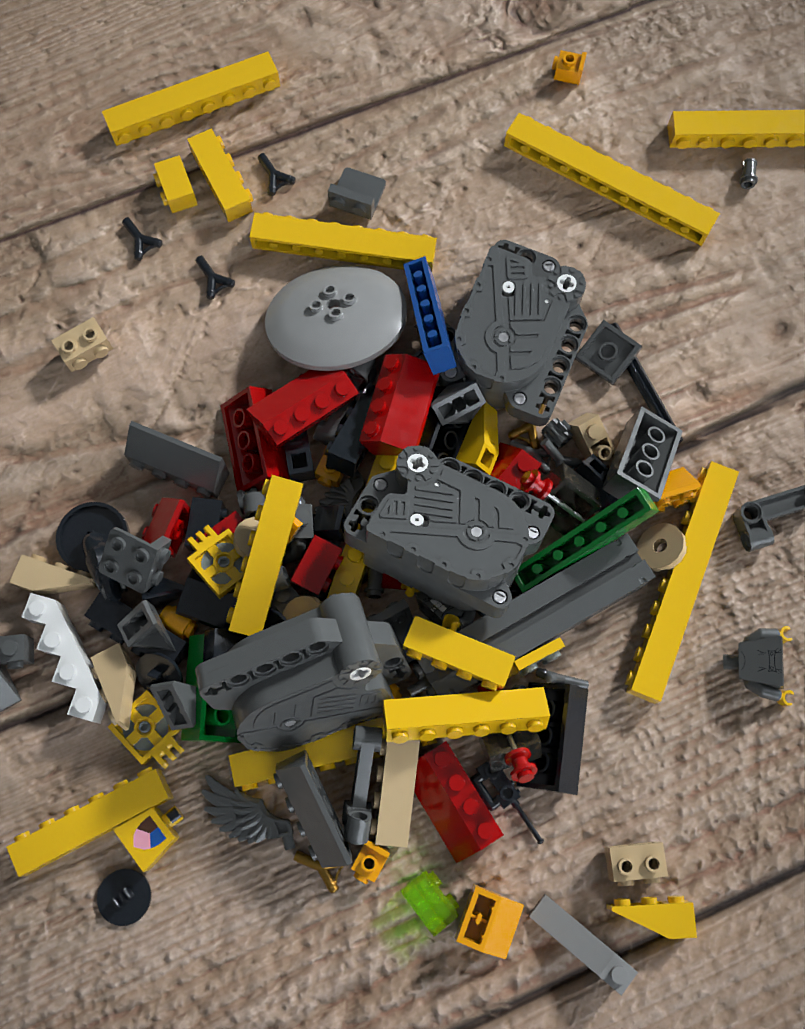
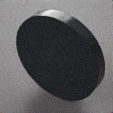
M102 502L83 503L71 509L62 518L56 532L57 550L61 558L69 566L77 571L82 570L90 573L86 566V557L83 552V538L90 532H99L109 536L110 530L115 527L130 533V529L126 519L114 507Z

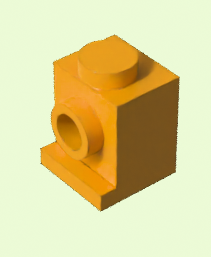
M560 50L559 56H554L552 70H556L554 80L579 85L587 52L577 54Z
M323 454L315 471L317 482L328 488L331 485L339 487L344 474L334 469L328 470L326 468L327 456Z
M368 839V842L364 844L351 867L355 871L353 877L364 884H367L369 880L375 882L390 855V851L375 845L373 841ZM367 858L374 860L375 865L371 869L364 866V861Z

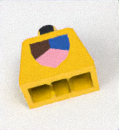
M175 805L164 814L158 807H153L116 827L113 831L140 869L145 872L153 868L178 840L179 835L173 827L183 820L184 816Z

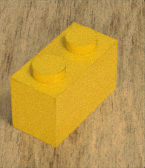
M180 155L154 163L157 173L153 174L157 187H163L164 191L160 192L164 206H170L172 214L198 205Z

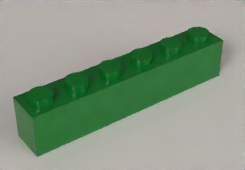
M637 487L522 563L514 579L522 593H525L613 542L658 513L659 510L647 491Z

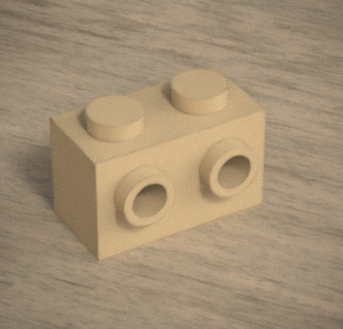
M94 317L51 340L71 372L83 369L89 362L96 358H102L109 351L113 350Z
M653 841L604 847L608 878L610 881L617 882V886L634 885L633 880L644 879L645 884L661 882L660 877H668L663 842Z

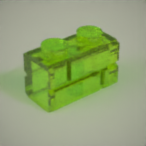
M423 869L401 887L400 892L431 934L436 936L459 917V913L456 911L459 904L450 892L445 896L439 888L443 883L433 870L428 873L426 869Z

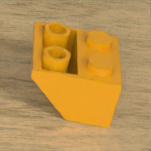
M684 467L669 472L661 499L658 502H654L659 510L656 514L665 511V507L673 505L674 508H678L688 504V500L695 497V493L701 488L700 482Z
M473 884L454 936L456 942L480 952L506 959L524 905Z

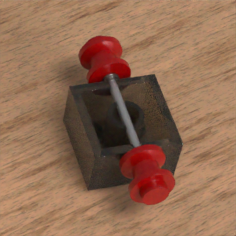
M564 462L543 480L540 479L541 473L537 469L525 472L520 479V489L549 503L553 507L555 514L550 526L563 536L595 516V512L602 507L599 489Z
M481 684L477 688L478 692L492 691L481 686ZM516 731L509 735L492 733L487 736L478 737L491 773L513 767L514 769L510 773L513 781L527 783L534 778L538 769L534 763H529V761L541 758V741L537 732Z

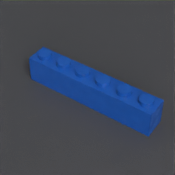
M424 256L403 264L423 352L433 375L457 367L435 280L426 257Z

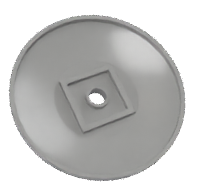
M356 265L328 266L307 272L295 278L275 295L266 312L265 330L273 349L286 361L311 370H343L367 363L388 350L396 342L404 329L407 319V306L400 287L385 274L368 267Z

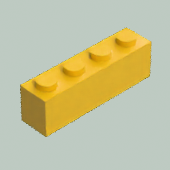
M211 128L188 138L190 151L228 223L253 212L251 202L254 201L252 194L248 188L244 189L242 185L244 181L240 172L234 171L233 159L229 153L225 154L223 150L225 146L220 135L216 137Z
M418 616L414 617L403 644V649L407 651V656L417 660H421L424 657L432 661V666L446 671L447 667L457 671L456 676L471 681L472 678L482 681L481 686L492 691H496L497 688H504L516 657Z

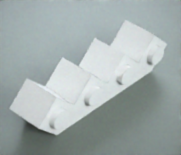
M30 593L22 618L45 626L37 650L60 657L52 682L76 689L67 715L101 724L108 703H105L100 695L101 683L96 681L91 672V668L94 666L83 648V643L70 621L65 606L54 599Z

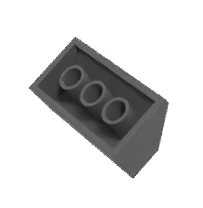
M641 406L626 423L602 490L620 499L639 487L647 491L653 502H658L661 499L683 431Z
M131 421L124 453L131 467L143 471L144 468L152 471L151 474L161 480H165V478L174 480L173 483L183 489L188 487L196 489V493L205 498L210 496L218 498L230 474L222 457Z
M304 750L277 763L276 773L273 774L275 782L279 789L284 788L288 796L285 798L287 807L291 813L295 812L299 819L296 822L301 836H307L311 844L308 846L312 859L314 861L318 860L322 868L352 864L351 844L344 838V829L307 751Z

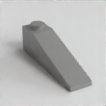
M544 894L529 914L531 919L621 996L638 972L546 894Z

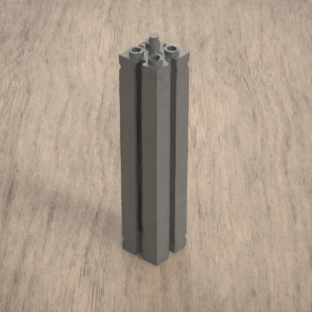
M627 533L511 600L504 616L494 618L485 615L457 631V633L516 656L515 660L641 589L656 576L645 559L642 560L637 553L639 551ZM422 657L421 660H414L412 668L419 681L409 686L407 690L411 697L425 690L427 696L462 694L482 681L472 678L471 681L456 676L457 671L448 667L446 671L438 669L431 665V660Z

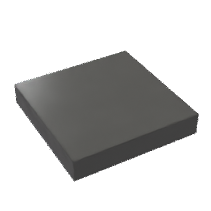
M603 320L576 354L575 360L611 385H614L640 352L642 345Z

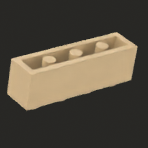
M386 737L382 739L379 755H383L382 766H377L376 782H380L379 792H374L373 808L377 809L376 819L371 818L370 835H374L375 845L408 847L420 740H408L405 743L397 744L386 742Z

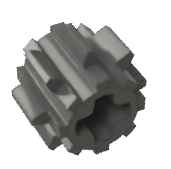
M554 418L541 430L544 437L542 441L548 438L557 449H560L572 438L573 434L570 432L572 427L565 420L561 422L558 418Z

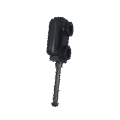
M492 757L477 767L478 773L473 775L470 780L488 810L494 811L500 806L502 809H505L511 804L537 840V844H543L544 839L540 837L519 805L520 803L517 799L521 797L519 795L521 792L519 789L516 790L514 788V782L508 779L497 759ZM489 779L498 792L494 798H492L482 783L483 781Z

